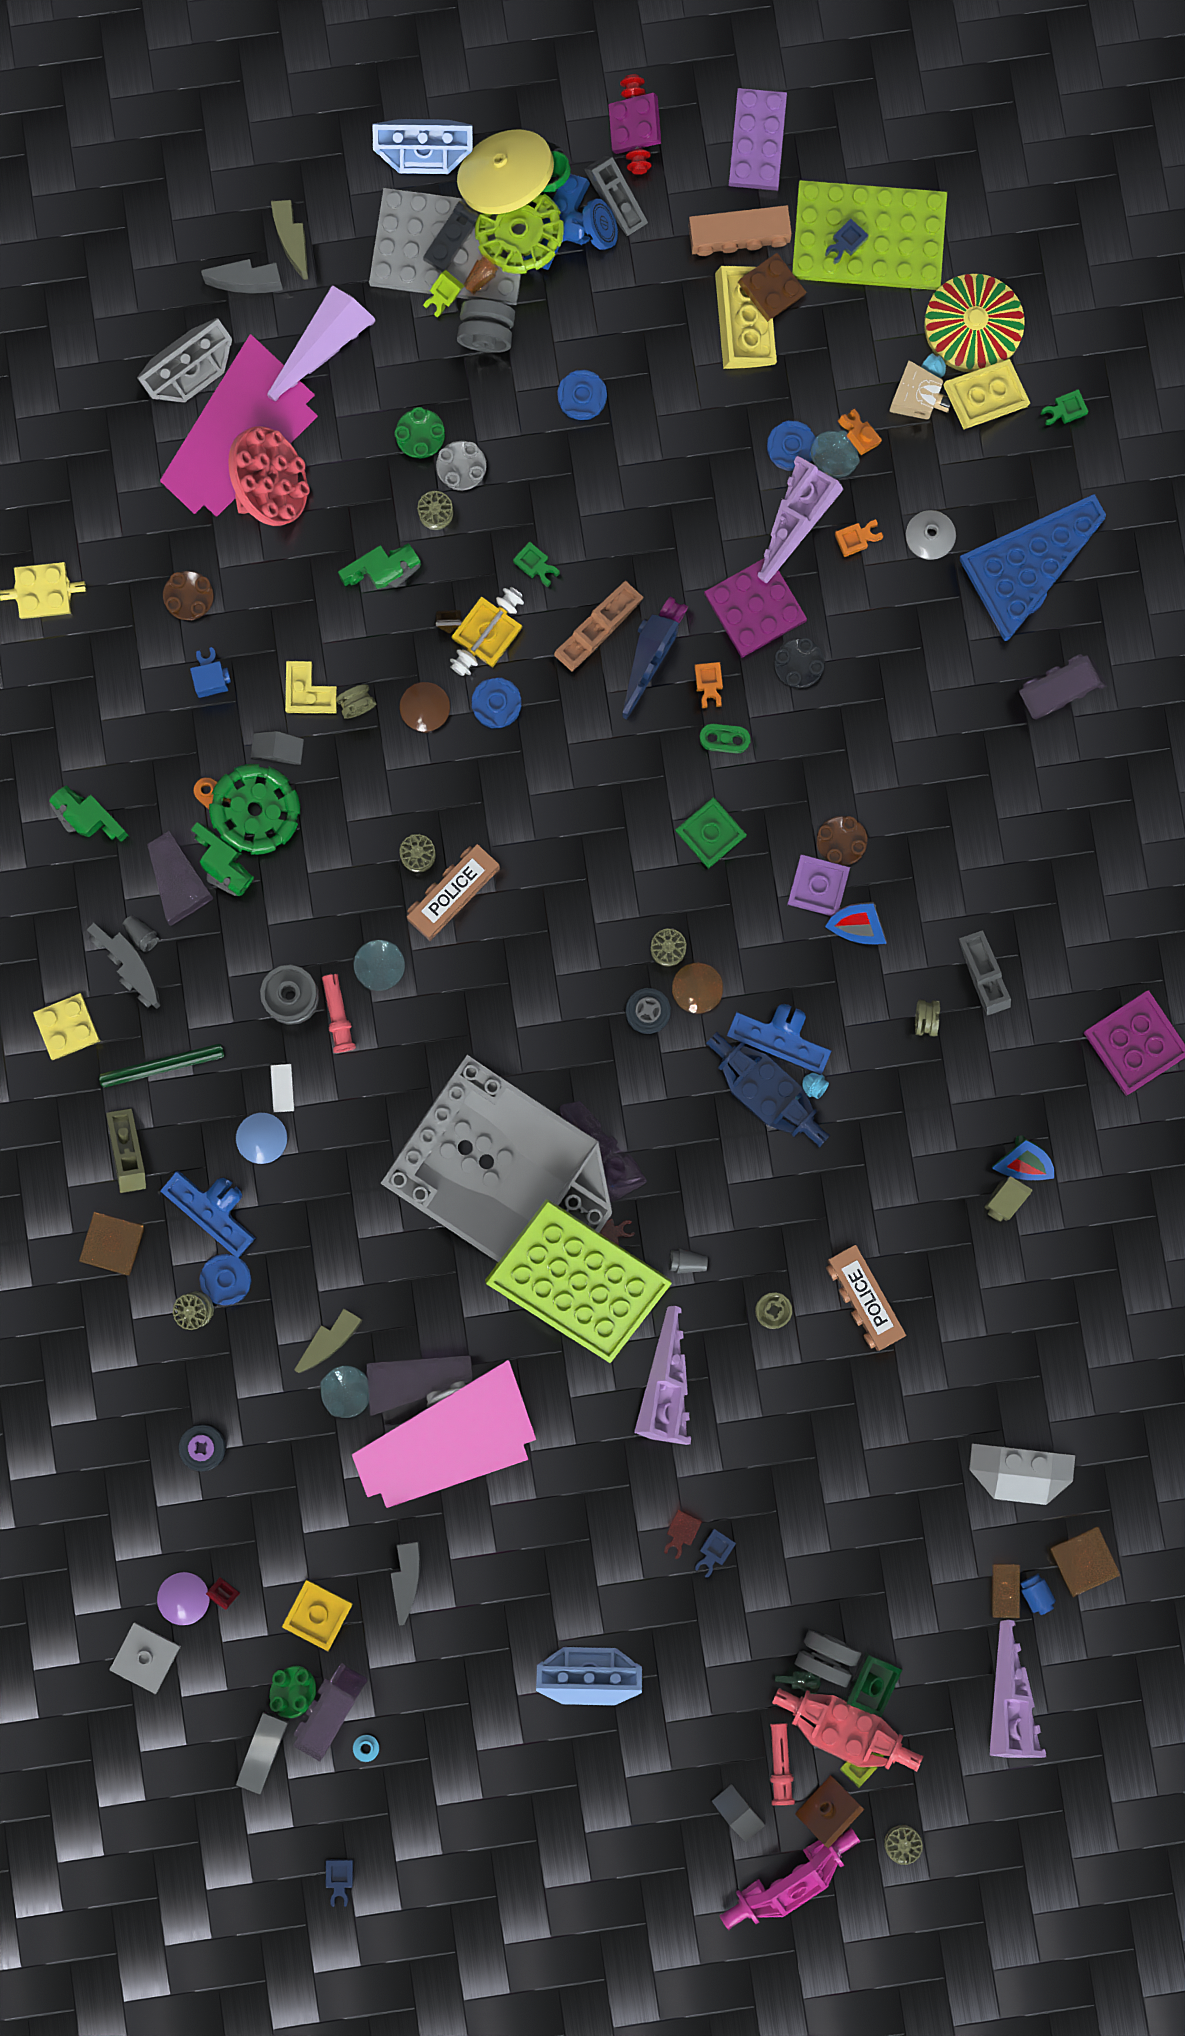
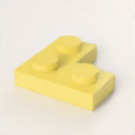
M286 661V713H337V687L312 686V662Z

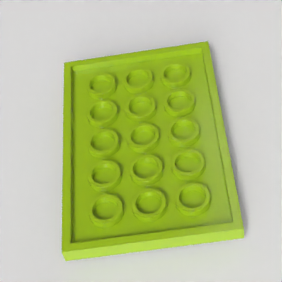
M799 181L793 275L796 279L938 290L941 287L947 192ZM852 219L869 235L868 239L851 256L845 251L842 254L841 260L834 264L833 261L838 254L830 252L826 257V249L830 245L836 244L833 236Z
M548 1199L544 1201L485 1279L487 1285L609 1363L616 1357L672 1284L669 1278Z

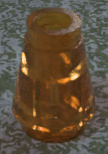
M483 256L475 262L466 282L463 284L464 287L475 295L476 292L496 277L495 273L498 268Z

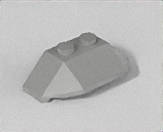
M218 318L191 329L153 357L137 378L152 399L186 402L225 372L232 338Z
M972 1444L969 1470L993 1499L1046 1505L1073 1482L1075 1455Z

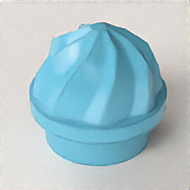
M932 353L924 361L921 368L941 378L945 374L946 364L940 355L936 356Z
M811 1073L803 1079V1089L807 1096H813L816 1099L823 1095L829 1085V1082L825 1080V1076L822 1074Z

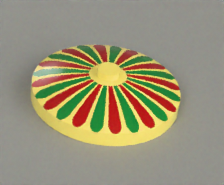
M965 274L947 281L934 293L925 314V334L932 351L936 356L940 355L945 364L954 369L971 373L1008 360L1014 354L1020 344L1024 331V313L1015 293L1000 280L983 274Z

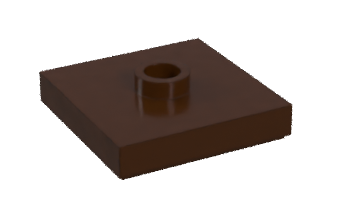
M830 1775L795 1815L829 1848L862 1813L864 1808Z

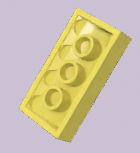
M721 266L715 273L723 369L752 368L777 363L773 318L767 322L738 283L743 276L756 267Z

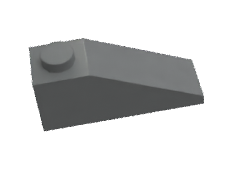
M603 156L584 169L596 192L610 207L615 220L626 236H629L648 223L613 157Z

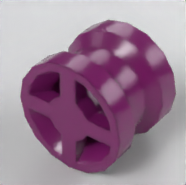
M670 596L661 609L659 616L680 623L688 606L678 604L675 598Z

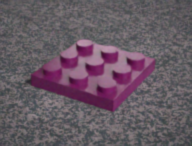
M765 558L704 592L741 658L807 621L805 614L779 570L768 583H765L758 577V572H761Z
M1149 990L1083 1032L1126 1096L1185 1058L1184 1042Z

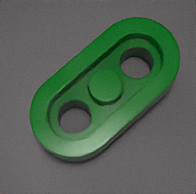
M709 724L701 730L700 743L705 749L710 751L742 753L749 747L750 735L742 727ZM713 734L717 737V740L710 742L707 737ZM735 737L741 738L742 743L740 745L733 743Z

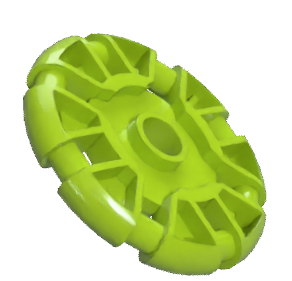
M539 194L521 208L498 214L495 221L490 219L493 214L482 213L479 215L475 225V239L480 244L478 249L489 264L493 267L496 265L501 267L503 272L525 274L527 270L533 268L538 270L554 258L556 248L560 247L563 241L564 222L559 217L561 212L549 196ZM534 202L537 204V206L534 209L533 207L529 206V204ZM549 218L551 222L544 224L542 219ZM517 224H523L526 226V230L524 233L517 235L512 232L513 227ZM495 234L496 239L489 241V235ZM543 238L549 241L547 246L540 244ZM503 250L509 253L506 259L501 257ZM532 254L533 258L523 261L522 256Z

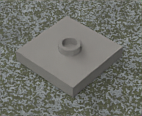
M134 1622L110 1671L156 1694L181 1646Z

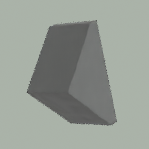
M277 731L254 733L251 759L301 765L304 739Z
M732 1784L712 1800L727 1823L745 1843L765 1826L763 1821Z

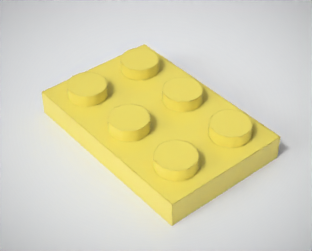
M1010 359L950 379L943 384L963 429L1026 408L1030 404Z

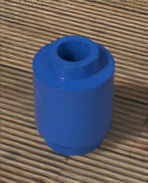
M1039 1574L1020 1583L1023 1588L1021 1591L1033 1613L1039 1612L1040 1615H1043L1054 1609L1052 1604L1056 1600L1045 1579H1041Z

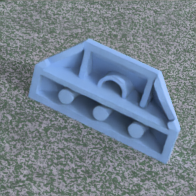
M397 119L374 123L373 150L398 173L449 174L473 150L472 125L452 120Z
M563 1647L544 1662L542 1661L537 1664L536 1691L561 1704L616 1705L642 1693V1667L637 1663L635 1664L616 1648Z

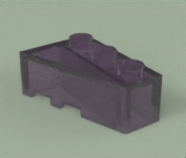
M1082 654L1071 658L1068 661L1069 665L1060 669L1057 666L1047 671L1045 678L1039 681L1037 678H1034L1023 684L1024 689L1019 692L1032 718L1037 720L1064 707L1065 704L1076 698L1081 699L1085 697L1086 693L1097 687L1100 689L1106 687L1107 685L1094 659L1088 655L1084 657Z
M341 1663L331 1680L325 1679L318 1690V1693L322 1696L318 1702L313 1700L306 1714L310 1717L306 1723L301 1721L294 1733L298 1738L293 1746L321 1762L368 1679Z

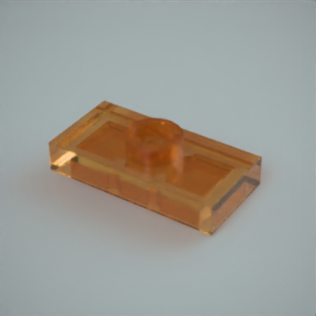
M993 1564L992 1617L1019 1618L1020 1565Z

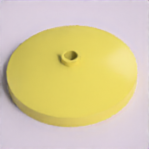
M508 130L494 134L477 144L472 152L464 158L457 176L459 191L465 202L476 211L487 214H501L516 210L535 199L547 186L554 169L553 155L547 142L534 132Z

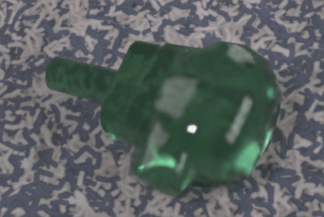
M807 1670L793 1671L792 1677L775 1676V1682L791 1683V1689L799 1690L803 1696H805L807 1690L810 1691V1694H816L821 1687V1678Z

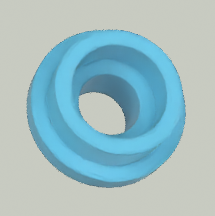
M362 1735L354 1742L353 1753L360 1761L369 1762L378 1755L379 1743L373 1736ZM363 1744L370 1745L371 1751L369 1753L362 1752L361 1746Z

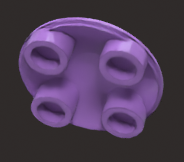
M176 1573L168 1577L158 1591L157 1602L159 1610L168 1621L174 1624H192L198 1621L207 1611L210 1598L206 1595L208 1588L202 1579L192 1573Z

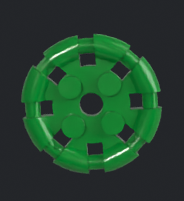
M259 764L241 765L235 767L232 773L228 775L225 773L214 786L211 793L213 795L212 804H209L211 823L213 828H217L221 834L220 838L223 842L239 852L245 850L255 855L272 852L281 843L284 845L294 834L298 823H296L297 815L300 814L298 794L289 785L288 782L290 780L278 770L270 766L268 768L259 767ZM256 777L265 778V783L255 784ZM240 780L244 786L237 790L233 783ZM278 788L284 794V797L279 800L274 793ZM223 798L231 800L229 808L222 806ZM250 803L260 805L261 814L259 816L249 814L248 805ZM281 811L287 812L285 821L279 819ZM229 819H231L235 826L232 830H229L225 824ZM272 828L276 835L269 839L265 833ZM245 833L254 834L252 842L244 840Z

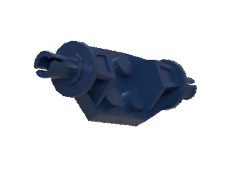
M718 1032L707 1041L706 1044L723 1058L721 1060L722 1064L718 1068L723 1070L731 1093L768 1127L792 1133L793 1137L798 1132H804L818 1147L824 1143L823 1140H827L830 1134L813 1121V1116L818 1110H813L804 1089L770 1057L745 1047L743 1042L737 1047H732ZM728 1063H729V1064L733 1067V1069L738 1073L739 1077H737V1076L735 1075V1073H734V1072L732 1071V1069L729 1067ZM784 1116L785 1118L796 1124L798 1127H795L794 1125L785 1121L784 1119H782V1117Z

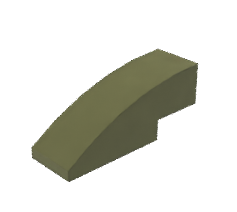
M291 200L272 201L273 218L283 249L295 270L303 280H307L309 278L303 223L294 224Z
M343 1309L331 1330L324 1326L320 1327L296 1366L295 1371L302 1373L329 1358L346 1343L363 1320L348 1310Z

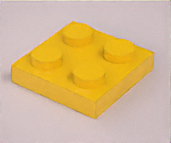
M306 1580L282 1627L329 1651L353 1603Z

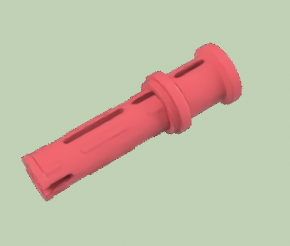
M338 974L323 976L322 981L331 1018L329 1031L333 1034L335 1044L333 1052L340 1053L356 1048V1045L352 1043L350 1034L352 1026L349 1020L346 1019Z
M787 1723L770 1724L774 1775H771L770 1778L774 1790L772 1805L795 1804V1799H792L791 1782L794 1781V1777H792V1774H789Z

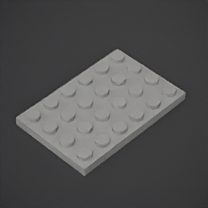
M383 188L369 280L370 286L432 294L429 290L442 272L425 262L423 256L459 201L465 203L471 211L474 209L462 198ZM493 214L490 219L495 221L498 214ZM461 216L458 222L465 225L468 220ZM517 224L513 227L512 232L517 235L522 234L526 230V226ZM474 228L447 268V271L464 285L457 298L490 300L503 304L517 305L521 274L503 272L501 267L497 265L493 267L489 264L478 249L480 244L475 239ZM495 234L488 237L489 241L496 239ZM505 250L501 253V257L505 259L509 255Z

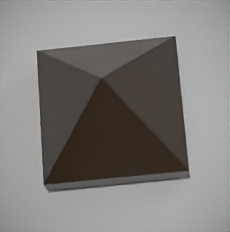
M460 610L436 612V626L449 634L461 625Z

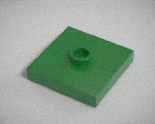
M714 797L675 830L708 869L747 836Z

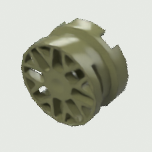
M431 491L421 497L418 502V514L422 524L432 530L444 529L450 524L453 518V507L451 500L446 494L440 491Z
M364 684L353 687L336 698L337 703L341 704L343 708L342 714L344 718L348 719L359 716L376 705L374 698L370 697L369 693H367L369 691L368 685Z
M420 834L411 835L401 844L400 858L404 866L410 871L424 872L434 864L436 858L435 848L432 841L426 836Z
M664 929L655 934L651 942V954L657 963L663 966H673L683 959L686 952V941L680 932L674 929Z
M922 999L918 1000L915 1018L916 1035L929 1033V1036H937L940 1014L939 1001L933 1000L931 1003H928Z
M199 1291L182 1295L173 1305L175 1321L179 1326L188 1330L206 1325L210 1322L209 1320L214 1313L212 1300L208 1295Z
M769 1293L762 1296L757 1302L755 1308L756 1317L764 1327L778 1329L786 1325L790 1320L792 1305L784 1295Z
M898 1825L891 1828L884 1838L885 1850L894 1862L908 1865L920 1857L922 1841L912 1827Z

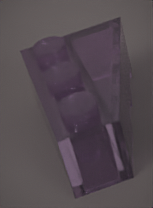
M169 831L148 844L166 920L170 926L214 899Z

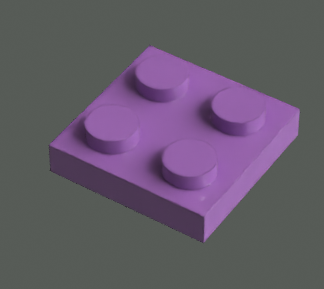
M801 855L787 905L829 916L834 915L839 911L850 867Z

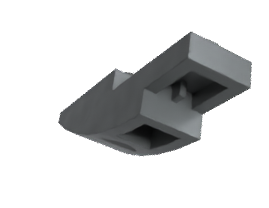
M93 923L87 929L92 934L89 940L99 949L105 946L110 951L107 956L116 965L119 966L123 963L117 971L122 976L119 981L129 991L134 987L140 993L137 998L148 1008L152 1004L158 1009L160 1000L154 979L136 949L120 932L111 939Z

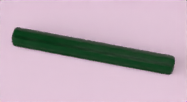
M215 1044L105 1072L99 1075V1080L102 1087H109L223 1058L224 1051L221 1044Z

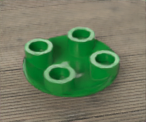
M417 407L404 414L399 420L395 430L396 441L400 449L407 455L414 458H426L435 454L441 448L445 439V428L439 416L434 412Z
M291 1666L283 1671L278 1670L274 1673L270 1689L271 1710L285 1718H295L305 1713L312 1705L316 1694V1683L311 1672L301 1666Z

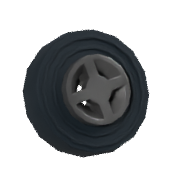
M644 988L630 996L626 1004L625 1014L628 1023L633 1029L641 1033L652 1034L660 1031L667 1025L671 1015V1006L669 1000L662 992L653 988Z

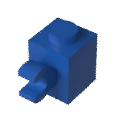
M213 647L210 648L211 655L207 659L202 658L200 650L197 651L196 657L201 666L190 668L195 691L199 698L228 691L227 683L231 682L228 668H223L220 661L215 662L216 652Z

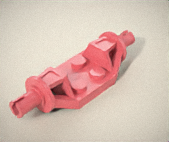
M779 1688L772 1702L794 1713L795 1718L792 1724H797L813 1746L857 1767L885 1766V1768L889 1769L892 1762L895 1763L897 1761L917 1772L923 1759L922 1755L902 1747L903 1735L899 1734L898 1736L881 1717L850 1706L845 1700L834 1695L810 1694V1691L807 1690L805 1696L799 1698ZM800 1715L816 1724L815 1728L802 1719ZM871 1752H876L885 1756H889V1758L871 1755Z

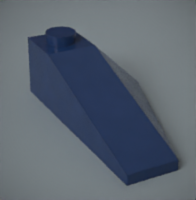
M652 614L649 620L644 619L638 629L640 635L622 717L626 720L676 639L679 628L678 622Z

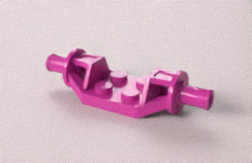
M849 1828L829 1848L820 1840L803 1849L810 1862L797 1866L792 1871V1874L784 1879L776 1880L768 1890L758 1879L742 1892L740 1890L736 1891L739 1903L725 1913L720 1914L721 1920L726 1928L730 1930L747 1917L749 1919L752 1918L755 1924L759 1923L757 1917L786 1916L828 1887L837 1865L839 1864L840 1867L844 1866L840 1859L842 1857L841 1854L857 1843L859 1844L860 1840L853 1829Z

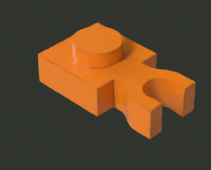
M855 409L851 410L848 415H842L838 420L840 425L849 431L846 436L861 455L875 448L882 441L868 421L865 423L861 422L860 416Z
M876 519L870 521L862 529L859 523L835 532V537L844 557L866 549L868 547L867 541L876 542L883 538L882 532L876 535L870 532L871 528L878 525Z
M720 662L695 665L697 691H704L702 708H707L706 700L708 698H714L716 700V707H720L721 697L716 691L723 688Z

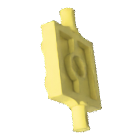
M64 562L14 568L16 580L14 589L0 590V600L15 599L18 603L19 617L21 619L71 614V593L86 592L85 581L70 583Z

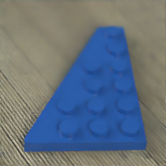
M1095 494L960 556V562L1004 641L1011 638L1104 521L1106 513Z

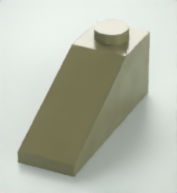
M132 1109L106 1113L120 1193L146 1189L145 1172Z
M1011 1176L999 1182L985 1205V1208L989 1210L988 1215L1000 1222L1002 1219L1009 1220L1031 1194L1032 1189Z

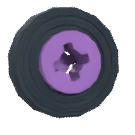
M196 1425L188 1429L181 1437L179 1443V1455L183 1463L196 1471H209L218 1466L223 1460L226 1451L225 1440L222 1434L214 1427L208 1425Z

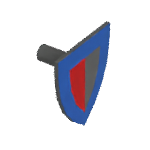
M874 902L846 906L832 915L825 926L835 934L850 941L862 944H887Z

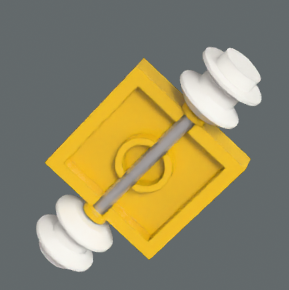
M512 587L509 590L503 588L504 597L496 598L499 608L481 597L452 635L453 640L467 649V651L457 650L459 655L457 660L450 659L453 663L451 668L461 676H464L465 673L471 675L469 671L470 666L478 665L475 656L493 668L520 632L522 625L507 615V613L516 614L515 606L517 604H524L521 600L522 594Z

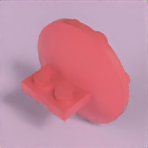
M256 426L241 432L231 445L228 460L229 474L236 493L238 513H250L259 521L272 526H282L294 521L302 513L307 495L310 492L305 474L304 460L298 456L292 445L277 430ZM299 472H302L304 481L298 482Z

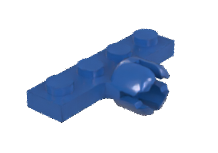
M570 174L565 184L557 190L553 201L561 212L559 215L560 220L564 222L563 241L568 240L582 245L587 243L590 237L584 236L586 232L582 220L583 213L577 212V209L590 183L586 178ZM549 218L543 219L544 224L551 222ZM543 238L540 244L547 246L549 241ZM530 253L528 256H525L524 259L528 260L533 258L532 254ZM553 259L542 268L548 270Z
M781 1004L777 1007L775 1015L769 1024L739 1012L736 1013L728 1032V1037L816 1073H823L831 1050L800 1037V1031L806 1019L804 1012L796 1008L791 1022L786 1019L791 1006Z
M177 1171L162 1188L161 1192L236 1258H239L255 1239L250 1232L231 1216V1210L242 1198L241 1191L235 1187L225 1194L233 1183L225 1178H220L214 1182L207 1192H203L180 1171Z

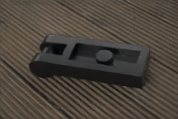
M459 201L424 254L423 260L441 272L447 270L475 228L476 221L481 213L476 210L471 211L465 203ZM461 216L468 220L465 225L458 222Z

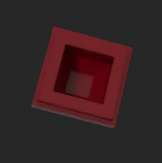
M219 1578L206 1593L211 1600L225 1610L240 1594L222 1578Z

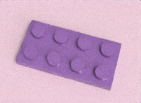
M738 88L729 186L778 191L787 93Z

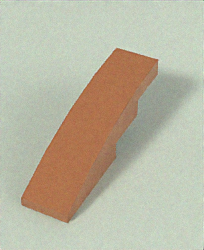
M623 582L593 610L591 616L555 651L554 656L567 668L574 671L622 623L644 597L629 583Z

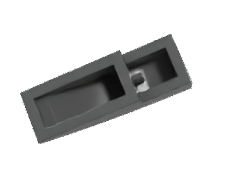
M250 259L201 270L205 284L223 290L241 293H268L283 290L276 263L252 268Z
M983 930L959 938L964 958L986 1015L988 1016L1010 1008L1011 998Z
M419 1541L397 1545L401 1570L392 1572L391 1578L399 1626L406 1623L418 1590L421 1561Z
M266 1711L263 1712L241 1769L237 1786L261 1794L289 1720Z

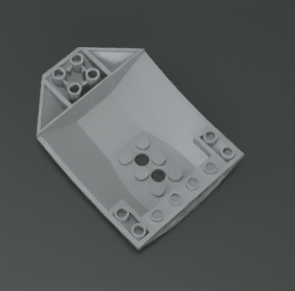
M466 1055L437 1096L381 1182L382 1185L497 1262L504 1256L546 1199L597 1232L601 1231L612 1214L598 1141L468 1055ZM462 1140H468L472 1144V1151L468 1155H462L458 1151V1144ZM484 1154H489L494 1159V1164L490 1169H483L479 1165V1159Z

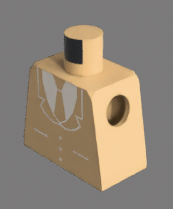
M908 361L891 404L890 412L929 419L933 408L948 412L951 401L948 396L939 393L943 384L942 379L915 363Z

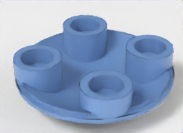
M268 1113L250 1115L243 1120L237 1130V1147L240 1153L253 1163L265 1164L272 1162L280 1157L285 1150L287 1144L285 1126L277 1117Z

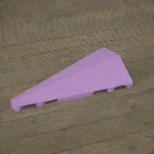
M332 285L269 390L268 398L277 401L279 396L290 387L293 388L297 385L298 381L308 373L311 374L335 355L343 345L351 339H355L367 326H371L375 322V318L353 297Z
M799 456L795 458L792 477L788 479V489L785 498L781 501L771 532L772 539L769 548L766 549L764 554V564L761 572H758V577L765 583L769 582L843 490L838 480L819 471L815 465Z
M669 1306L666 1311L634 1433L653 1440L687 1445L691 1444V1436H687L686 1421L690 1419L689 1413L685 1412L684 1396L688 1393L685 1355L681 1354L680 1339L683 1338V1331L679 1330L678 1314L681 1313V1308Z
M1012 1620L1000 1621L990 1755L1006 1758L1046 1757V1751L1040 1748L1037 1736L1038 1733H1041L1040 1726L1034 1724L1032 1708L1035 1706L1026 1668L1021 1667L1017 1653L1021 1651L1020 1643H1015L1012 1626L1015 1625V1622Z

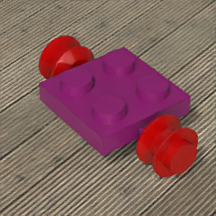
M637 74L627 75L620 82V85L626 88L621 92V96L626 98V100L610 103L609 116L612 151L615 154L630 151L626 155V158L631 160V163L627 165V169L632 171L633 174H644L651 168V163L646 161L651 154L643 148L660 144L661 133L658 96L655 93L646 94V91L640 88V86L644 85L645 80Z

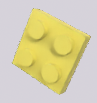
M81 993L33 1012L52 1060L100 1042Z

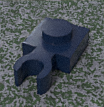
M850 219L833 236L836 244H832L826 249L825 256L827 257L830 252H836L838 256L833 261L836 264L841 260L842 254L845 251L851 256L868 239L869 235Z
M713 1529L700 1549L706 1556L697 1562L695 1570L697 1571L700 1565L706 1564L709 1570L705 1577H709L713 1571L714 1562L716 1561L723 1565L736 1543Z
M327 1859L326 1888H334V1893L330 1900L331 1906H335V1897L342 1896L344 1898V1907H346L349 1898L345 1888L353 1887V1859Z

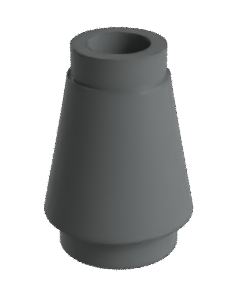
M134 915L127 917L122 923V926L138 950L148 952L158 943L157 933Z
M680 1248L671 1250L669 1256L670 1271H675L676 1274L707 1270V1256Z

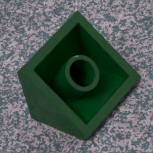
M865 1652L846 1693L845 1702L850 1706L881 1717L902 1669Z

